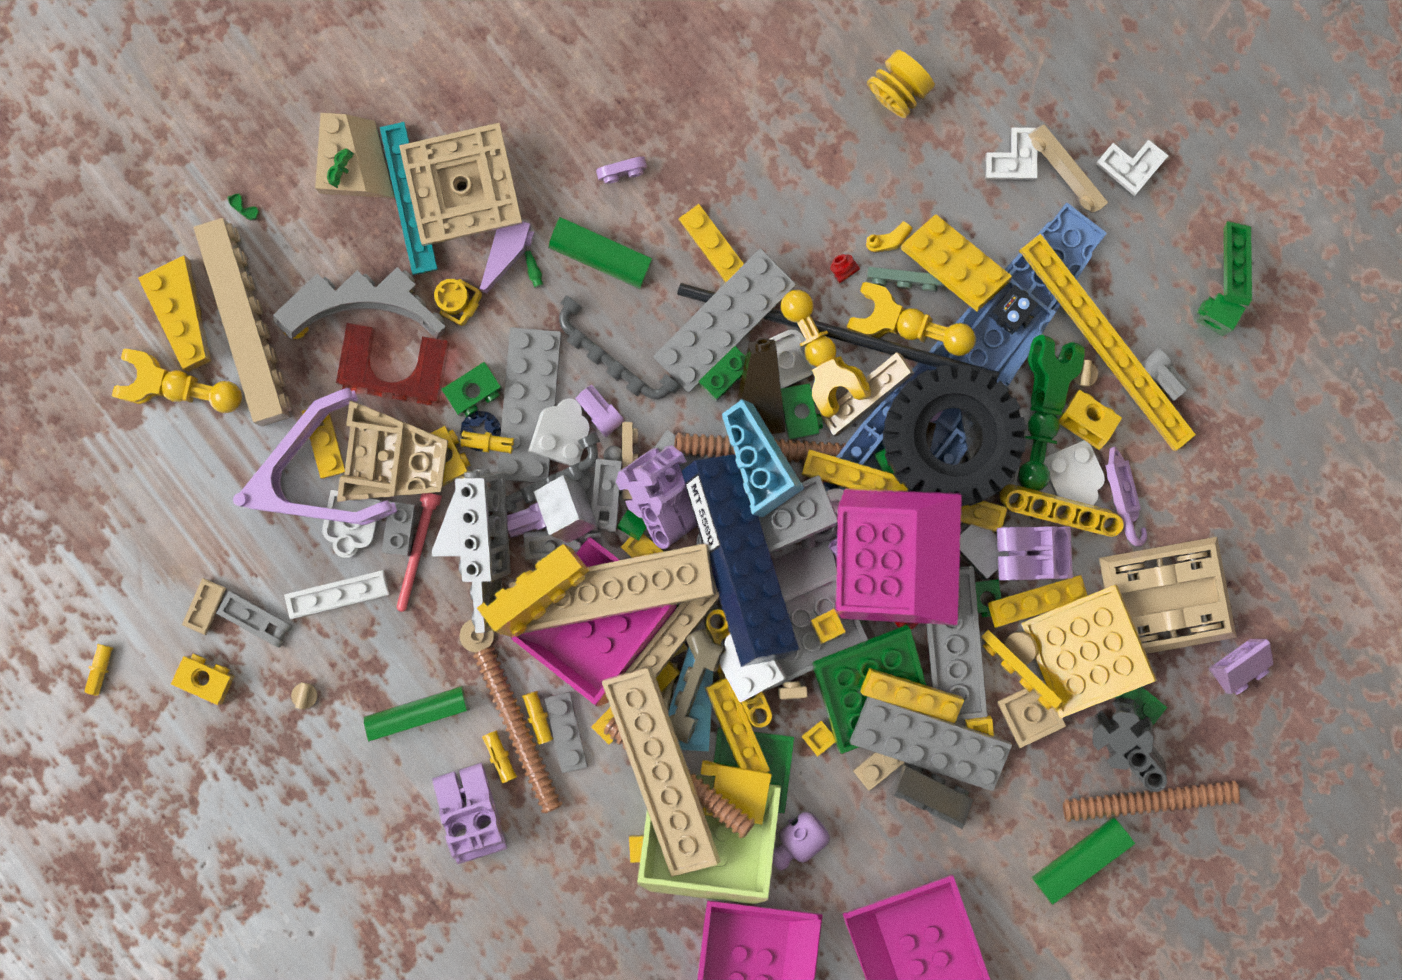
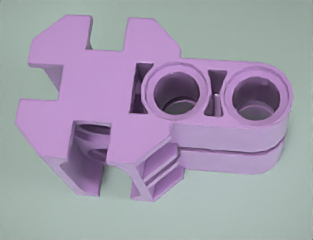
M666 446L661 452H659L658 448L649 450L619 471L616 480L619 490L628 489L632 499L625 501L628 509L639 518H643L653 542L661 549L668 548L697 526L679 464L685 463L686 460L683 453L673 446Z
M1070 527L997 528L998 552H1008V556L998 557L999 580L1073 578Z
M482 763L459 770L464 788H461L455 771L432 779L440 808V819L446 831L447 845L452 858L456 860L457 864L507 849L505 835L500 825L499 813ZM464 798L467 799V807L465 805ZM491 821L488 827L480 829V825L483 822ZM466 828L465 835L455 837L460 830Z

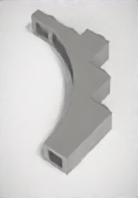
M398 267L377 287H374L375 282L367 274L362 275L357 270L336 291L334 290V284L327 277L321 278L316 274L273 315V322L291 339L317 320L328 315L353 309L383 310L408 317L418 322L436 340L445 331L444 320L437 313H431L425 307L426 303L418 295H412L415 292L416 285L414 278L407 271L404 270L402 272Z

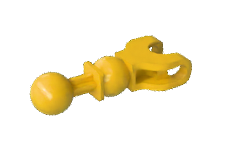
M868 282L862 283L860 292L866 298L874 301V312L865 319L852 317L846 326L849 330L881 338L888 333L900 334L906 340L919 339L925 343L928 337L943 342L946 350L956 356L968 354L976 343L975 333L970 326L956 323L947 328L932 323L933 319L930 315H925L919 309L909 308L905 310L903 306L896 304L895 298L885 287Z
M792 290L785 294L781 301L782 314L789 321L797 322L806 339V341L800 343V346H805L806 360L811 365L817 367L812 370L815 376L812 397L822 415L831 418L839 411L836 392L840 386L847 388L857 400L869 398L871 389L862 370L855 366L847 365L841 356L836 357L835 343L825 336L828 332L819 333L811 317L813 300L810 295L803 290Z
M131 349L122 350L121 359L134 364L137 369V378L129 386H114L112 396L136 404L146 403L155 396L166 397L172 402L187 401L190 403L193 402L194 398L210 401L211 406L220 413H231L241 404V390L233 382L220 381L214 386L198 383V378L190 376L181 370L169 372L162 369L157 359L148 353Z

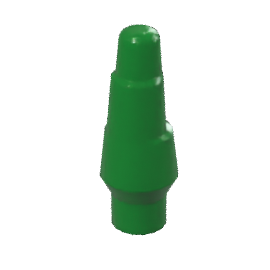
M525 251L529 280L532 281L534 288H539L544 285L542 273L531 251Z

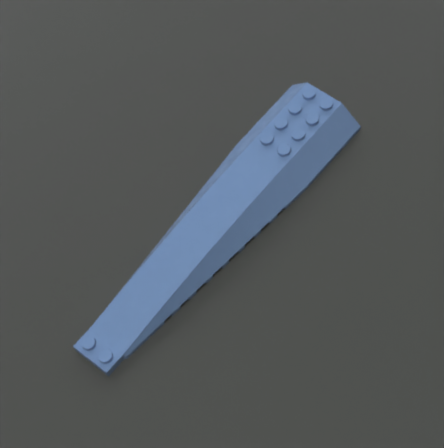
M1066 202L1052 222H1048L1038 234L1045 238L1077 280L1091 259L1093 250L1107 233ZM1021 253L1005 269L1012 276L1011 281L978 312L970 307L957 320L956 323L970 326L975 333L976 343L972 351L963 356H956L946 350L943 342L938 341L931 348L930 353L998 371L997 382L1001 381L1008 387L1027 358L1032 340L1043 333L1060 306V303ZM1016 285L1021 290H1025L1029 294L1028 296L1035 300L1038 305L1031 312L1034 318L1025 328L1020 326L1011 335L1003 327L1000 328L996 321L988 315L1010 288ZM918 363L912 369L915 374L883 400L861 424L836 457L881 470L874 454L885 449V445H883L884 422L892 402L909 381L911 382L917 375L927 370H935L936 367ZM949 408L943 410L939 418L933 422L936 423L930 451L938 460L947 464L957 465L975 439L981 426L978 420L968 411ZM823 482L826 491L831 489H847L834 484Z

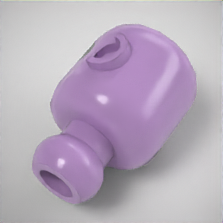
M803 812L796 818L789 819V824L779 831L778 835L782 844L779 847H774L772 863L778 870H785L794 858L799 862H807L828 845L830 841L828 831L811 812Z

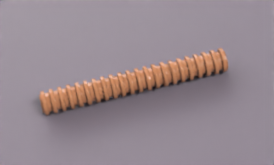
M677 433L675 436L674 447L681 453H684V456L689 454L696 456L699 454L700 457H704V455L720 457L735 454L728 436L724 438L721 435H717V437L709 435V437H706L705 434H701V436L693 434V436H690L689 433H685V435ZM775 439L787 461L791 462V460H794L795 463H799V461L805 463L809 449L836 457L847 444L842 443L840 445L839 443H834L832 445L831 442L826 444L819 442L816 444L815 441H811V443L803 441L801 443L800 440L795 442L788 440L785 442L784 439H780V441Z
M490 646L476 652L473 658H477L478 662L476 665L481 667L479 671L485 676L483 681H487L486 687L491 690L489 694L494 697L492 701L497 704L495 708L500 711L499 717H503L504 721H502V724L507 726L505 731L510 733L509 739H512L514 742L512 746L517 749L515 753L520 756L518 760L523 763L521 767L526 770L525 776H529L530 780H528V783H532L533 787L531 790L536 792L534 796L540 801L538 806H542L541 812L546 814L561 807L563 803L558 800L559 794H556L554 791L556 787L551 784L553 780L548 777L550 775L549 771H545L547 766L542 764L543 757L538 755L540 751L539 749L536 750L535 746L537 744L532 741L534 737L529 734L530 728H527L525 725L527 721H523L522 717L524 714L519 712L521 707L516 705L517 698L512 696L514 692L509 689L511 685L506 682L508 678L503 675L505 671L500 668L501 662H497L496 658H498V655H494L493 652L495 648Z
M613 717L604 728V734L611 735L610 739H616V743L618 745L623 744V749L626 750L617 723ZM690 774L702 809L705 807L708 814H713V818L716 819L718 817L721 824L723 822L726 823V828L729 829L731 827L734 834L736 832L739 833V838L745 837L754 826L755 819H749L747 813H741L742 809H736L734 803L729 804V800L727 798L724 800L721 793L716 794L714 788L711 790L708 783L703 784V780L701 778L698 780L696 774Z
M1231 781V784L1223 782L1221 785L1217 782L1215 785L1208 783L1207 786L1200 784L1199 787L1192 785L1191 788L1184 786L1183 789L1176 787L1175 790L1168 788L1167 791L1163 789L1159 792L1151 791L1149 793L1148 790H1145L1143 793L1136 791L1135 794L1128 792L1127 795L1120 793L1119 796L1112 794V797L1104 795V798L1096 796L1095 799L1090 796L1086 800L1084 797H1081L1080 800L1073 798L1072 801L1064 799L1063 813L1065 820L1071 822V819L1079 821V818L1087 820L1090 817L1093 820L1097 816L1099 819H1102L1103 816L1111 818V815L1119 817V814L1127 816V813L1135 815V812L1143 814V811L1151 813V810H1154L1156 813L1160 809L1166 812L1169 808L1171 811H1174L1175 808L1182 810L1183 807L1190 809L1191 806L1199 808V805L1207 807V804L1215 806V803L1220 806L1224 802L1227 805L1231 804V802L1238 804L1240 801V790L1238 783Z

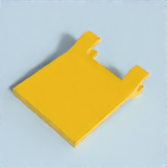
M702 760L701 774L715 776L713 788L716 790V794L721 793L724 800L726 798L729 800V804L734 803L736 809H742V814L747 813L749 819H755L754 823L762 824L771 773L731 767ZM705 807L702 809L705 816H713L712 813L708 814L706 812L707 809Z

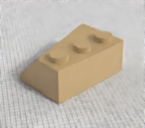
M320 114L315 189L320 194L395 198L375 121L347 114ZM347 148L355 154L345 167L349 172L342 174L338 188H335L328 183L327 171L331 166L335 165V155Z

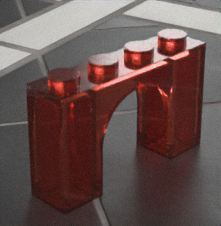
M347 323L336 384L342 386V389L350 388L351 391L355 390V393H357V389L367 390L366 395L382 397V393L392 395V399L407 402V398L417 399V404L432 406V402L439 403L450 346L448 341L422 336L418 362L412 374L402 381L386 382L379 379L371 368L370 356L375 330L372 327Z

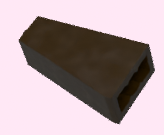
M760 338L748 344L736 403L742 399L752 403L771 434L785 433L778 357L775 340Z

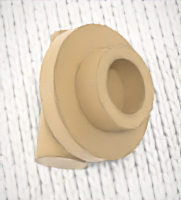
M1084 360L1081 373L1073 379L1077 385L1090 387L1097 380L1098 371L1091 360Z
M301 682V684H298L293 689L291 698L296 705L295 708L305 710L315 704L317 701V691L314 686Z

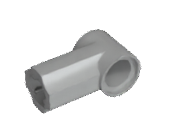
M1156 349L1141 363L1156 384L1172 401L1176 400L1190 387L1172 367L1173 363L1170 358L1160 349Z

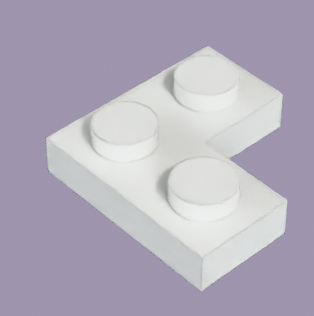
M1011 128V153L987 152L985 179L1036 180L1037 150L1033 147L1028 136L1036 128Z
M1148 140L1132 159L1112 143L1097 161L1096 165L1135 196L1168 155Z

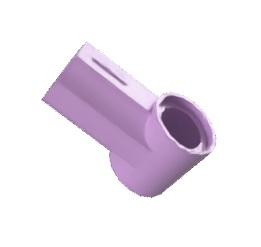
M592 384L575 398L605 437L616 430L622 422H625L618 411L605 401Z
M538 503L530 505L528 509L507 515L510 537H516L535 529L538 531L546 528Z

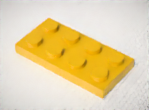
M937 214L910 236L901 247L902 251L976 312L1001 291L1012 278L1007 271Z

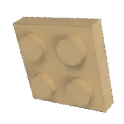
M1025 688L997 701L1018 748H1022L1066 727L1058 712H1055L1052 708L1049 710L1044 708L1037 700L1040 696L1034 690L1029 693Z

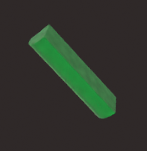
M559 217L548 248L638 289H641L653 263L652 258Z
M459 686L364 716L363 720L369 742L470 709L463 686Z
M1112 817L1031 878L1048 902L1053 905L1135 845V842L1122 825Z

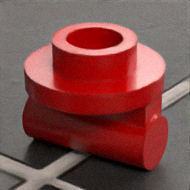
M841 254L834 258L830 269L840 284L859 271L860 267L851 255Z

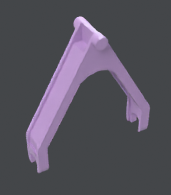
M345 388L314 401L241 492L233 497L234 504L249 509L367 525L396 513L395 503H389L388 500L358 512L295 504L290 502L282 492L280 480L284 468L330 412L349 405L350 400L354 402L358 400L355 390L351 391L350 388Z

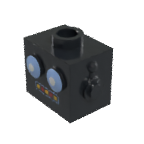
M1014 285L988 316L996 321L1000 328L1003 327L1012 335L1020 326L1025 328L1034 318L1031 312L1038 303L1028 296L1029 294L1025 290H1021L1018 286Z

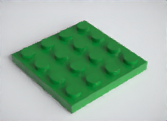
M908 625L812 662L840 754L859 748L852 745L850 739L867 699V696L862 695L860 690L869 668L926 685L912 632Z

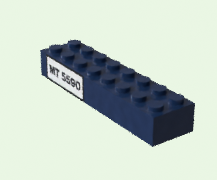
M736 454L695 460L681 472L702 542L708 545L713 578L740 667L784 659L798 651L799 646L759 517L752 514L751 503L743 485L744 480L735 460Z

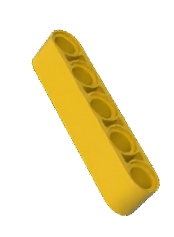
M1013 484L1004 486L1000 491L999 498L1002 504L1015 513L1109 537L1117 536L1123 529L1124 524L1121 517L1106 508ZM1018 493L1017 501L1009 503L1010 496ZM1042 499L1041 507L1034 510V502ZM1066 505L1065 512L1057 516L1058 508ZM1089 512V518L1081 522L1082 514ZM1113 518L1111 526L1105 528L1106 520Z
M713 610L707 614L704 620L705 628L712 642L721 645V641L730 634L724 611ZM713 615H719L723 619V626L720 629H715L711 626L710 618ZM762 691L755 694L751 700L746 699L741 702L752 727L761 728L770 723L772 713ZM756 709H761L765 713V720L760 724L756 723L752 717Z

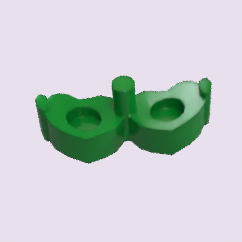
M347 148L335 155V165L331 166L327 171L328 183L335 188H338L342 174L349 172L345 167L355 154Z

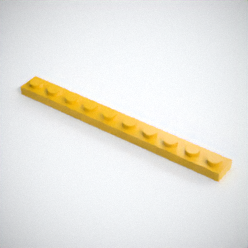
M1038 234L1023 246L1019 252L1171 449L1177 451L1196 434L1045 238Z

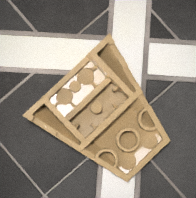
M349 401L346 426H350L345 473L343 476H340L337 502L442 491L448 440L354 401Z

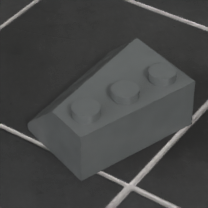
M902 764L889 792L901 800L904 799L906 802L924 811L927 810L930 814L963 829L973 799L968 797L969 791L957 785L952 789L945 785L947 780L935 774H932L930 778L922 774L923 768L908 764V766Z

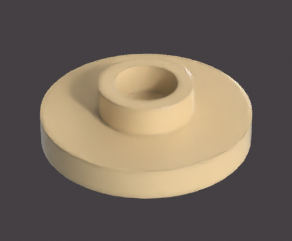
M472 619L467 621L460 630V641L468 651L476 653L490 647L493 643V629L486 633H475Z
M1022 631L1014 632L1005 641V646L1024 665L1031 663L1036 658L1038 648L1036 641L1030 634Z

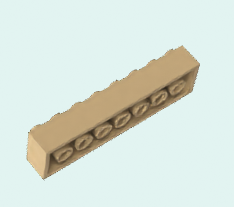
M224 218L194 226L193 228L252 421L263 427L291 418L289 411L293 410L289 396H285L282 387L285 386V381L282 373L277 371L274 364L278 362L274 348H270L267 341L270 338V332L267 324H263L260 318L263 310L259 299L256 300L252 292L256 290L252 276H248L245 266H248L246 255L238 247V242H241L238 229L234 228L232 223H228Z

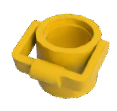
M461 279L441 281L436 286L434 292V299L441 309L439 314L459 326H464L468 319L472 318L482 297L480 290ZM466 288L475 292L472 300L470 299V301L469 294ZM463 312V315L460 318V320H457L456 318L450 316L458 315Z

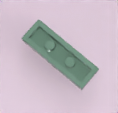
M869 267L867 270L866 280L872 281V284L887 286V283H895L897 288L912 289V285L922 286V290L928 292H937V288L942 289L944 286L930 273Z

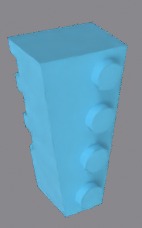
M742 399L722 413L731 446H733L736 454L735 460L744 480V489L751 503L750 508L753 515L764 517L805 489L752 403Z

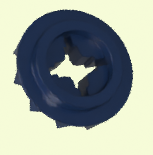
M476 411L474 414L468 415L461 423L460 434L462 437L463 431L476 433L471 426L480 427L483 421H485L484 429L492 433L493 436H501V426L497 418L491 413ZM470 448L475 451H483V449Z

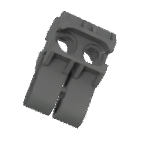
M1119 697L1112 702L1116 708V712L1112 716L1113 718L1109 720L1102 710L1094 715L1092 744L1097 750L1106 745L1109 751V758L1106 761L1112 768L1124 770L1131 768L1149 791L1159 792L1167 784L1166 762L1153 746V723L1148 716L1140 721L1136 711L1139 705L1134 699Z

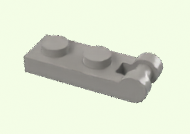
M596 459L592 512L598 527L591 531L608 529V532L616 533L620 493L616 480L618 472L622 469V461ZM600 511L610 512L609 519H601Z
M228 591L216 614L278 648L283 643L282 638L285 632H289L292 627L288 622L231 591ZM270 624L277 626L273 635L266 632Z

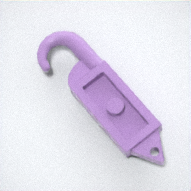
M1112 447L1109 451V463L1106 465V470L1114 497V505L1118 515L1123 520V527L1128 541L1134 546H1142L1147 540V531L1144 527L1141 529L1140 539L1135 533L1133 522L1139 517L1141 507L1129 461H1125L1118 449Z

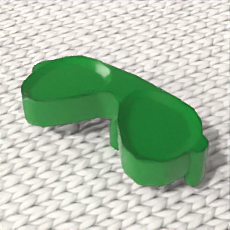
M233 194L227 197L229 205L249 221H256L258 219L259 209L255 206L243 208V200L240 194Z

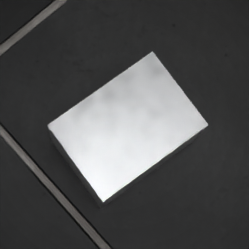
M562 475L534 491L550 536L570 543L598 527L582 483Z
M968 525L960 533V556L970 566H973L974 571L983 580L988 579L998 569V557L1008 556V552H998L997 536L992 531Z

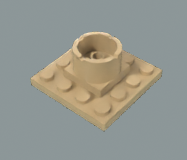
M500 123L399 145L422 246L523 224ZM461 185L467 186L464 191H459Z

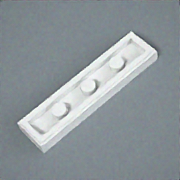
M385 570L284 594L289 617L290 619H295L388 596L390 591Z

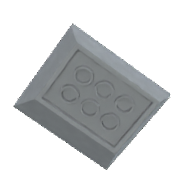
M831 540L817 542V547L798 548L772 560L799 650L784 659L777 660L787 678L762 692L813 670L812 662L875 637L868 621L841 619L838 615L845 633L821 644L810 620L832 609L836 611L837 557L828 547ZM719 599L718 602H719V604H720V606H721V609H722V611H723V607H722L721 601H720V599Z

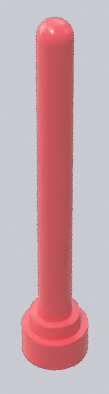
M423 493L420 497L423 510L397 603V610L400 612L407 609L432 512L436 510L437 506H440L442 496L437 494Z

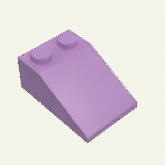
M1249 639L1209 667V670L1226 693H1235L1237 695L1249 687L1247 683L1253 678L1259 680L1270 672L1268 668L1273 665L1270 643L1267 639Z

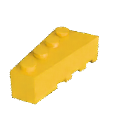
M183 255L138 277L182 369L190 372L210 362L211 357L202 323V314L198 304L191 262L189 258Z
M562 544L536 563L535 567L537 570L534 572L528 571L516 578L517 581L514 587L506 590L501 589L495 594L497 599L487 606L485 603H482L477 607L494 632L509 637L521 635L527 629L526 625L533 619L541 618L546 613V608L549 605L562 600L566 595L565 592L571 586H577L585 579L584 575L590 570L571 547Z

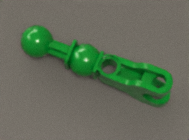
M1041 334L1032 340L1028 363L1035 377L1031 396L1032 407L1030 408L1035 413L1030 416L1028 421V431L1031 436L1025 435V439L1033 440L1030 461L1025 462L1018 472V480L1022 487L1041 491L1050 481V471L1047 465L1044 464L1047 444H1057V441L1052 440L1057 436L1060 429L1057 416H1062L1070 382L1081 373L1083 368L1085 350L1079 343L1070 342L1062 346L1059 357L1056 358L1055 342L1052 338Z

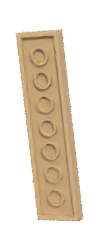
M701 544L587 567L590 571L584 575L585 579L577 586H571L565 592L566 595L562 600L549 605L546 608V613L541 618L533 619L526 625L527 629L523 633L716 596L708 545ZM516 581L509 583L510 588L516 585Z
M647 666L603 680L602 684L671 877L718 865L721 860L652 667Z

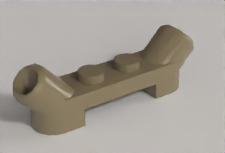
M705 629L698 630L687 636L686 640L695 662L693 667H688L683 681L687 683L684 691H679L674 703L675 706H678L674 715L669 716L677 740L686 744L689 743L699 720L689 716L705 672L707 669L717 671L720 658L725 649L724 646L713 643L708 631Z

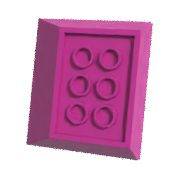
M867 489L844 490L838 506L836 612L841 619L958 625L960 494Z
M588 537L576 552L586 567L620 561L591 537ZM677 604L523 633L517 637H511V639L598 707L609 703L602 681L624 674L674 613Z
M953 875L842 913L866 980H990Z
M707 900L697 980H815L823 914Z

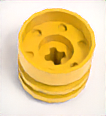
M895 50L885 61V66L889 73L878 69L875 72L876 77H870L867 85L884 107L896 115L906 118L910 114L909 108L914 109L917 106L912 95L924 99L935 87V83L927 71L911 56L901 50Z

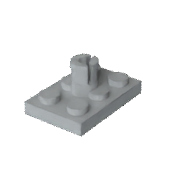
M819 475L802 482L805 489L766 516H758L770 554L838 525V517Z

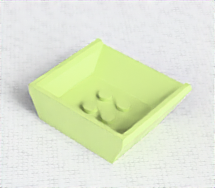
M697 775L696 778L698 780L701 778L703 784L708 783L710 785L709 788L713 789L715 777ZM769 785L762 824L755 823L749 833L743 838H739V833L737 832L734 834L731 827L729 829L726 828V823L723 822L721 824L718 817L715 819L713 816H705L721 862L715 866L671 877L647 810L638 885L650 892L745 904H757L767 901L781 786Z

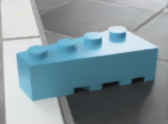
M690 647L688 648L668 712L669 716L674 715L678 707L674 705L679 691H684L687 683L683 681L688 667H693L695 662ZM706 670L689 716L699 719L694 733L688 744L678 740L681 750L709 752L711 702L704 687L713 683L712 670Z

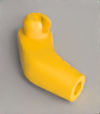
M903 221L891 233L869 235L866 239V247L874 253L898 249L905 242L913 228Z

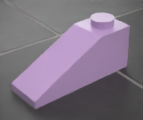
M522 222L523 224L496 230L480 290L483 293H488L523 255L526 246L531 247L535 232L531 231L532 227L529 223Z

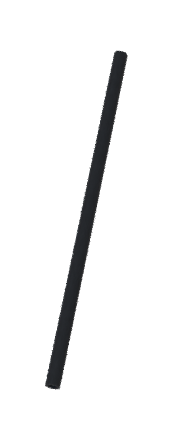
M680 283L677 295L706 303L716 292ZM772 309L763 318L800 329L797 322L789 321L784 317L782 311ZM813 320L819 333L827 331L828 334L825 336L890 355L901 353L904 359L936 368L944 365H950V367H958V365L972 366V370L980 371L982 369L992 374L991 378L996 382L999 376V372Z

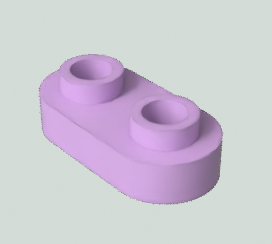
M636 157L600 167L596 170L599 181L611 184L619 181L621 176L629 175V178L644 174L643 170L647 168L645 157Z

